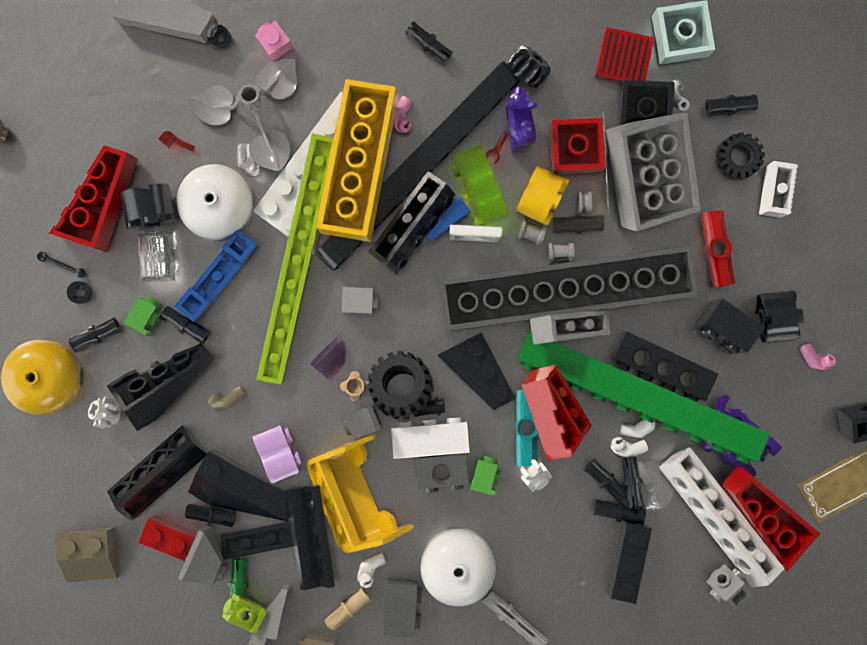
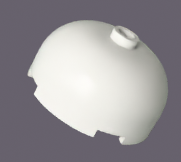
M209 164L194 169L183 179L177 192L176 204L182 222L190 231L204 239L215 241L231 237L238 229L242 231L247 226L253 214V195L249 184L238 172L224 165ZM206 196H214V200L209 203Z
M465 528L449 529L438 533L428 542L422 553L420 572L424 586L435 599L450 606H467L479 601L490 590L496 575V561L490 545L478 533ZM462 568L464 573L454 574V570Z

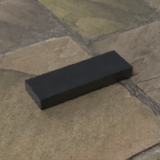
M290 521L220 534L224 560L294 547Z

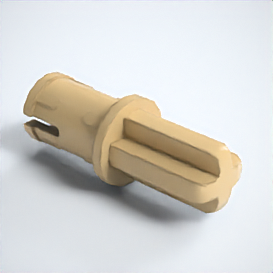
M361 587L346 602L342 601L341 606L325 619L328 628L335 631L350 617L354 618L355 613L371 601V597Z

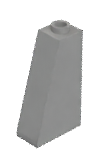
M119 0L111 13L122 25L204 43L208 41L207 37L211 38L214 36L218 28V20L212 13L188 0Z

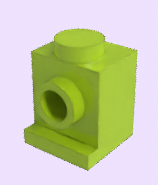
M234 593L232 598L225 603L222 617L229 623L256 635L267 610L260 604Z

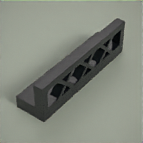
M182 425L107 491L116 511L131 521L134 520L207 455V452L193 440L187 428ZM184 437L186 441L175 448L176 442ZM162 454H165L164 460L161 463L156 464L157 459ZM146 471L145 476L140 481H137L139 474ZM127 487L125 494L119 499L117 494Z
M307 485L286 489L300 590L335 587L320 485Z

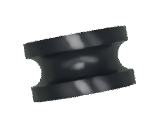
M218 25L216 32L219 31L221 34L225 32V35H223L224 40L220 43L218 40L214 42L215 34L213 37L207 38L214 48L224 49L230 44L231 35L225 26Z
M75 281L68 286L67 297L73 303L84 304L91 299L92 289L87 283ZM82 286L81 290L85 291V295L80 296L78 300L76 299L78 295H74V290H78Z

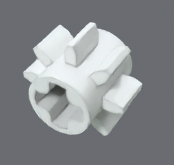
M104 397L103 399L98 398V401L91 403L88 417L94 420L93 426L104 429L105 427L110 428L111 425H115L118 422L121 411L118 406L114 405L115 399Z

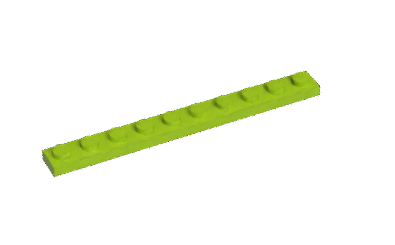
M315 133L311 135L256 379L260 381L282 384L317 230L316 227L334 140L331 137Z

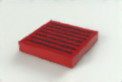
M606 27L595 77L621 83L622 80H646L655 37Z

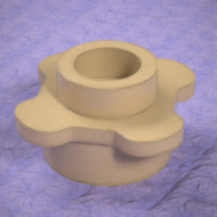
M353 371L346 381L341 382L340 389L346 391L352 401H358L360 395L364 391H368L367 384L369 382L364 381L360 377L359 372ZM353 384H357L356 389L353 388Z

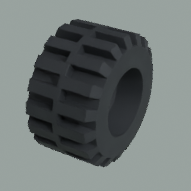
M397 351V355H393L392 352L387 353L388 358L384 360L383 357H380L378 359V366L373 364L371 367L373 373L368 374L367 379L370 384H367L370 397L378 409L386 416L391 415L393 419L403 417L404 420L409 419L411 414L416 417L419 415L418 411L420 409L424 411L427 408V401L431 402L432 400L431 392H434L431 374L426 364L424 365L419 357L415 358L414 354L410 352L407 355L403 351ZM399 374H408L414 377V387L406 396L393 397L387 393V386L393 377Z

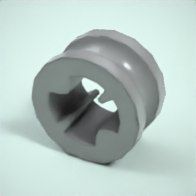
M578 190V213H581L583 210L591 213V190H587L586 193Z

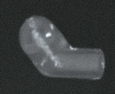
M236 144V165L238 169L248 177H256L260 173V166L249 157V144Z

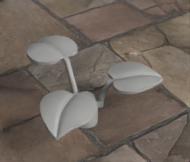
M294 58L279 59L260 69L255 80L257 87L251 84L244 85L239 90V96H236L234 104L231 92L227 88L218 85L207 87L188 98V103L194 114L201 121L212 126H221L228 123L231 119L230 110H235L240 103L244 109L253 111L263 136H257L251 141L249 146L251 159L258 166L276 172L281 171L286 166L290 157L289 140L280 130L266 133L258 108L262 103L260 95L266 96L269 93L273 99L283 100L294 94L298 84Z

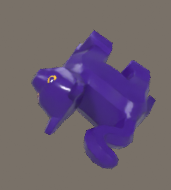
M523 87L514 88L509 96L508 106L505 107L506 116L509 119L511 154L522 153L526 145L534 144L536 141V130L531 110L536 108L538 103L533 102L531 95Z
M723 395L718 399L716 411L759 428L743 410H728L726 408V404L730 399L728 395ZM769 436L759 460L764 462L768 453L775 456L783 447L772 436ZM704 440L702 448L706 452H717L735 467L739 465L753 477L757 474L751 464L749 465L735 459L737 454L728 450L725 454L711 449L712 443Z

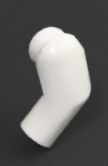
M642 419L636 425L622 422L620 434L643 438L656 428V419H654L653 423Z
M616 437L611 443L612 451L626 459L627 457H635L649 451L644 439L630 444L623 440V438Z

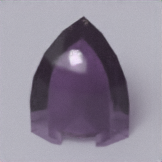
M337 336L310 363L329 381L335 377L346 362L347 348L341 336Z

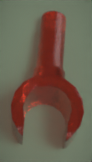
M164 131L159 137V140L168 148L175 142L177 145L192 152L195 149L194 145L181 140L170 131Z
M503 131L494 148L487 151L485 155L486 160L491 152H495L498 158L494 164L500 161V151L509 135L507 132Z

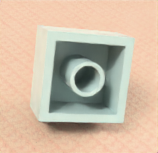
M707 0L660 7L652 15L660 65L706 58L714 52L715 44Z

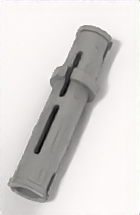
M492 589L482 598L481 602L497 614V619L500 621L504 620L530 644H547L549 638L545 637L529 621L513 609L514 605L510 602L506 603ZM497 605H500L505 611H507L512 616V618H510L505 612H503L499 607H497ZM517 622L521 623L526 629H528L532 633V635H530L520 625H518Z

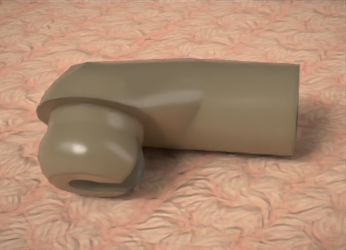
M238 387L223 399L218 393H215L208 399V403L214 411L229 409L244 399L246 394Z

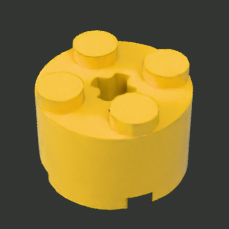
M537 166L516 211L548 226L554 214L550 209L556 210L569 180Z

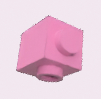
M276 20L272 23H265L258 29V33L255 34L258 42L273 62L293 49L290 40Z

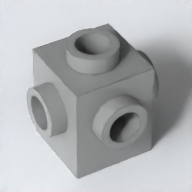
M725 564L720 569L715 570L706 581L712 588L709 593L720 604L725 601L734 611L753 594L744 583L746 578L736 568L731 571Z

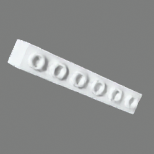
M688 447L675 452L659 467L736 568L746 578L750 586L753 588L770 585L784 570V567L693 450Z

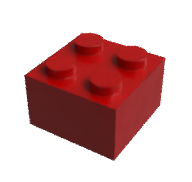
M603 118L558 119L551 121L549 125L551 172L557 175L601 173L605 169Z

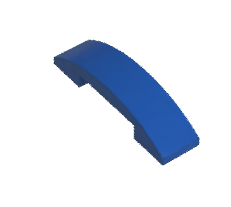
M239 229L235 231L223 245V250L193 287L188 288L174 307L195 322L236 276L256 248L257 243Z

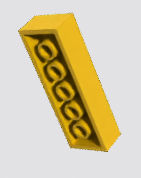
M345 79L316 227L321 234L371 242L399 98L396 87Z

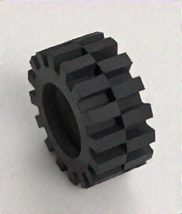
M744 132L733 134L719 145V150L716 152V157H718L716 164L720 165V172L724 171L726 173L724 176L727 178L731 176L733 180H743L758 172L759 167L764 163L762 158L765 157V152L761 150L764 148L763 145L757 143L759 139L757 137L753 139L750 133L744 135ZM742 147L747 150L749 160L746 165H736L732 161L731 153L734 148Z

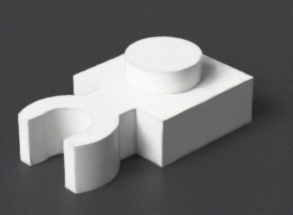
M535 459L531 461L533 464L530 468H522L520 470L523 474L521 478L532 493L535 490L543 489L552 478L542 463L539 464Z

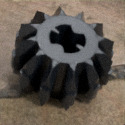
M521 46L516 50L508 62V66L516 78L531 88H538L547 80L551 71L547 61L536 51L526 46Z

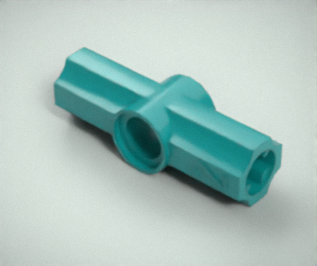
M516 390V466H532L533 463L531 461L534 459L538 462V431L524 390ZM530 421L533 424L534 430L532 434L524 435L521 432L520 426L522 422Z

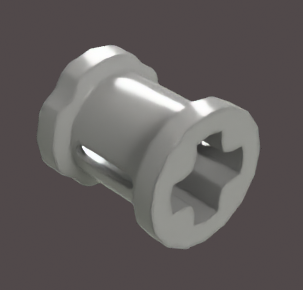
M524 218L517 239H526L540 247L548 226L543 225L541 227L528 222V219Z
M569 241L568 244L558 245L548 243L549 265H553L554 262H575L573 241Z

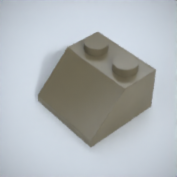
M114 527L64 531L56 535L57 561L66 582L118 578Z

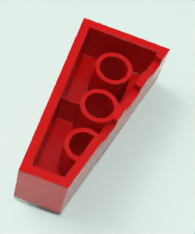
M104 145L87 171L86 179L82 185H78L74 192L76 195L69 206H65L60 214L62 216L56 226L52 227L49 234L106 252L122 207L120 193L128 189L138 158L127 152Z
M739 465L723 482V487L742 515L784 567V570L788 572L821 533Z

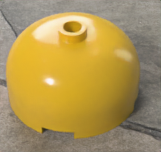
M41 339L28 341L16 347L6 358L1 372L2 388L7 399L23 412L34 415L56 413L69 406L76 398L81 387V366L75 354L59 342Z

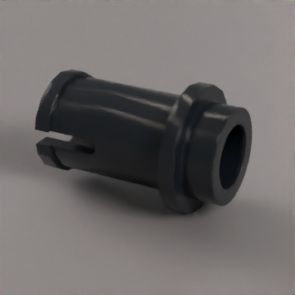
M436 396L431 402L427 401V408L424 411L420 409L418 411L419 415L416 417L432 414L441 416V413L446 412L444 398Z

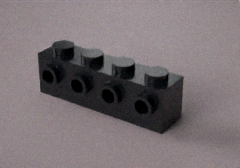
M427 171L368 253L397 274L399 270L407 265L413 251L421 246L424 236L438 222V217L444 209L451 205L455 196L454 191L446 182Z

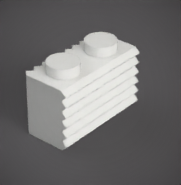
M773 161L766 165L760 215L782 218L792 213L790 209L793 203L791 199L794 198L792 195L795 188L794 184L796 183L794 179L797 178L795 174L797 173L796 169L798 166L796 164Z

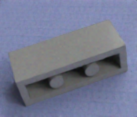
M607 309L549 315L530 319L533 344L610 335Z

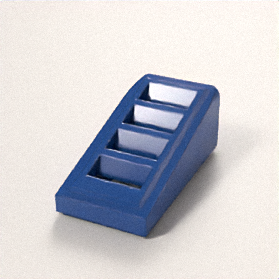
M459 196L455 198L427 236L429 243H433L450 230V225H457L470 215L469 208Z

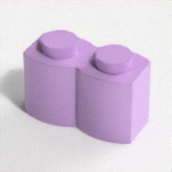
M281 424L252 437L271 484L301 471L299 466L303 465L299 452H293L290 443L294 441L289 428L284 429Z

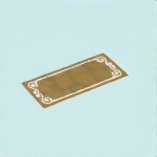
M867 448L797 484L817 523L867 498Z

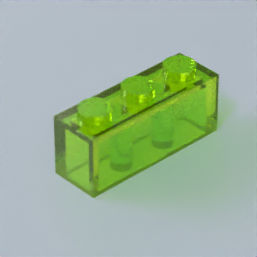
M481 144L453 155V163L450 166L455 178L460 177L463 186H460V190L464 200H470L472 205L470 214L474 223L479 222L480 226H486L508 217L510 212Z

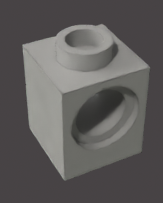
M343 287L342 313L373 315V309H378V294H374L373 288Z

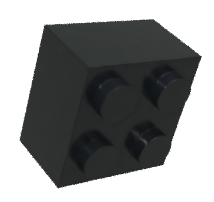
M622 80L619 126L672 115L675 82Z
M723 298L711 301L694 325L700 329L698 331L700 335L708 340L715 339L721 343L719 347L730 355L732 353H748L765 328Z

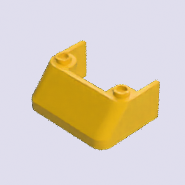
M375 433L316 456L307 462V471L312 484L320 485L323 510L339 548L345 553L383 545L414 529L413 524L397 527L396 519L391 513L385 510L378 511L360 468V465L367 461V449L363 444L377 438Z

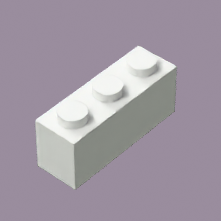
M461 417L446 418L447 423L437 424L436 419L421 420L422 425L413 426L411 421L396 422L397 427L391 428L394 459L470 453L467 421H462Z

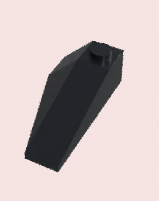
M198 344L173 354L171 360L159 363L158 360L150 363V368L138 372L136 369L129 371L108 384L107 388L136 431H139L159 418L213 360V357L202 344Z
M215 449L208 451L194 476L188 493L211 506L288 521L289 511L285 490L273 483L271 484L270 481Z

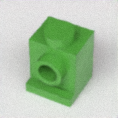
M148 296L146 299L138 297L124 324L145 336H151L153 331L149 329L151 326L154 327L160 319L161 314L159 312L161 307L159 306L161 302L151 296Z
M484 455L483 459L477 458L470 483L471 490L495 496L496 490L492 488V485L498 484L501 470L497 469V458Z

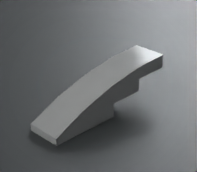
M285 584L269 605L256 635L252 634L248 645H267L268 638L273 640L278 638L290 585Z

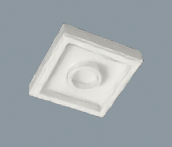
M450 225L449 239L452 241L497 243L501 238L502 227Z

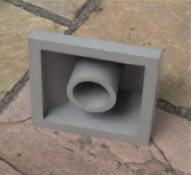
M206 525L198 531L178 579L212 586L216 580L221 581L226 567L223 566L225 560L212 525Z

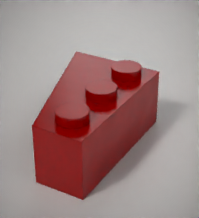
M556 364L532 370L522 383V387L547 460L571 457L592 425Z

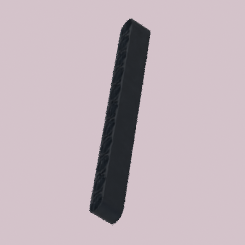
M502 61L382 183L373 232L413 192L427 171L432 173L518 85L521 80L516 78L505 61ZM331 235L316 251L315 255L332 271H335L364 241Z

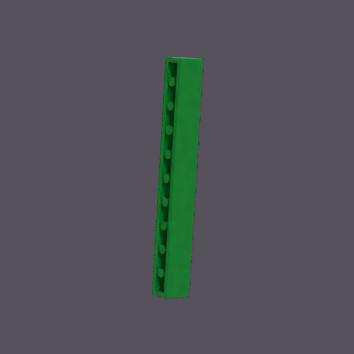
M529 332L518 357V360L523 362L521 367L529 371L556 364L564 379L569 382L568 385L571 389L582 393L584 388L593 392L592 398L604 403L606 399L616 402L615 407L629 413L630 409L640 412L638 417L651 423H653L654 419L664 423L663 428L677 433L678 429L688 433L686 438L700 444L702 440L712 443L711 449L725 454L727 450L737 454L735 459L749 465L751 461L759 462L770 436V433L556 342L533 344L532 332Z

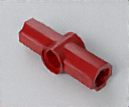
M715 210L702 213L700 215L706 244L704 253L709 262L712 286L715 288L736 284L731 259L732 244L728 240L724 211ZM714 243L722 245L723 253L721 255H717L713 251Z

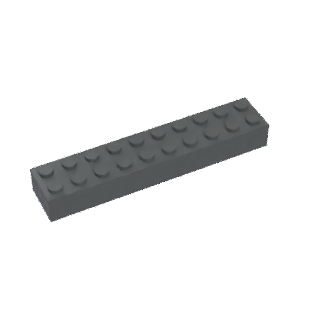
M692 246L439 280L446 332L528 321L533 318L549 315L608 310L699 296Z

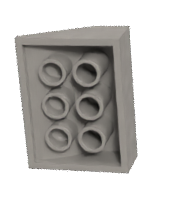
M687 113L647 119L606 129L621 227L640 231L701 211Z

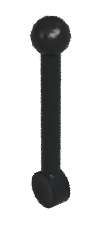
M39 252L37 254L39 261H48L75 273L78 278L85 276L86 272L83 268L76 269L48 257L46 252Z

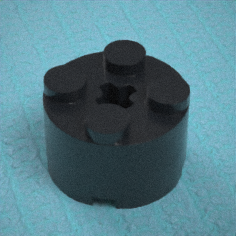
M168 184L148 185L149 188L140 189V187H135L120 193L127 230L138 229L142 225H145V229L160 227V222L170 223L177 221L172 192Z
M795 290L763 293L756 296L755 314H759L758 323L765 327L759 336L762 343L770 344L800 340L799 324L804 322V315L801 308L797 309V294Z

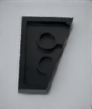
M482 332L437 355L493 410L516 399Z

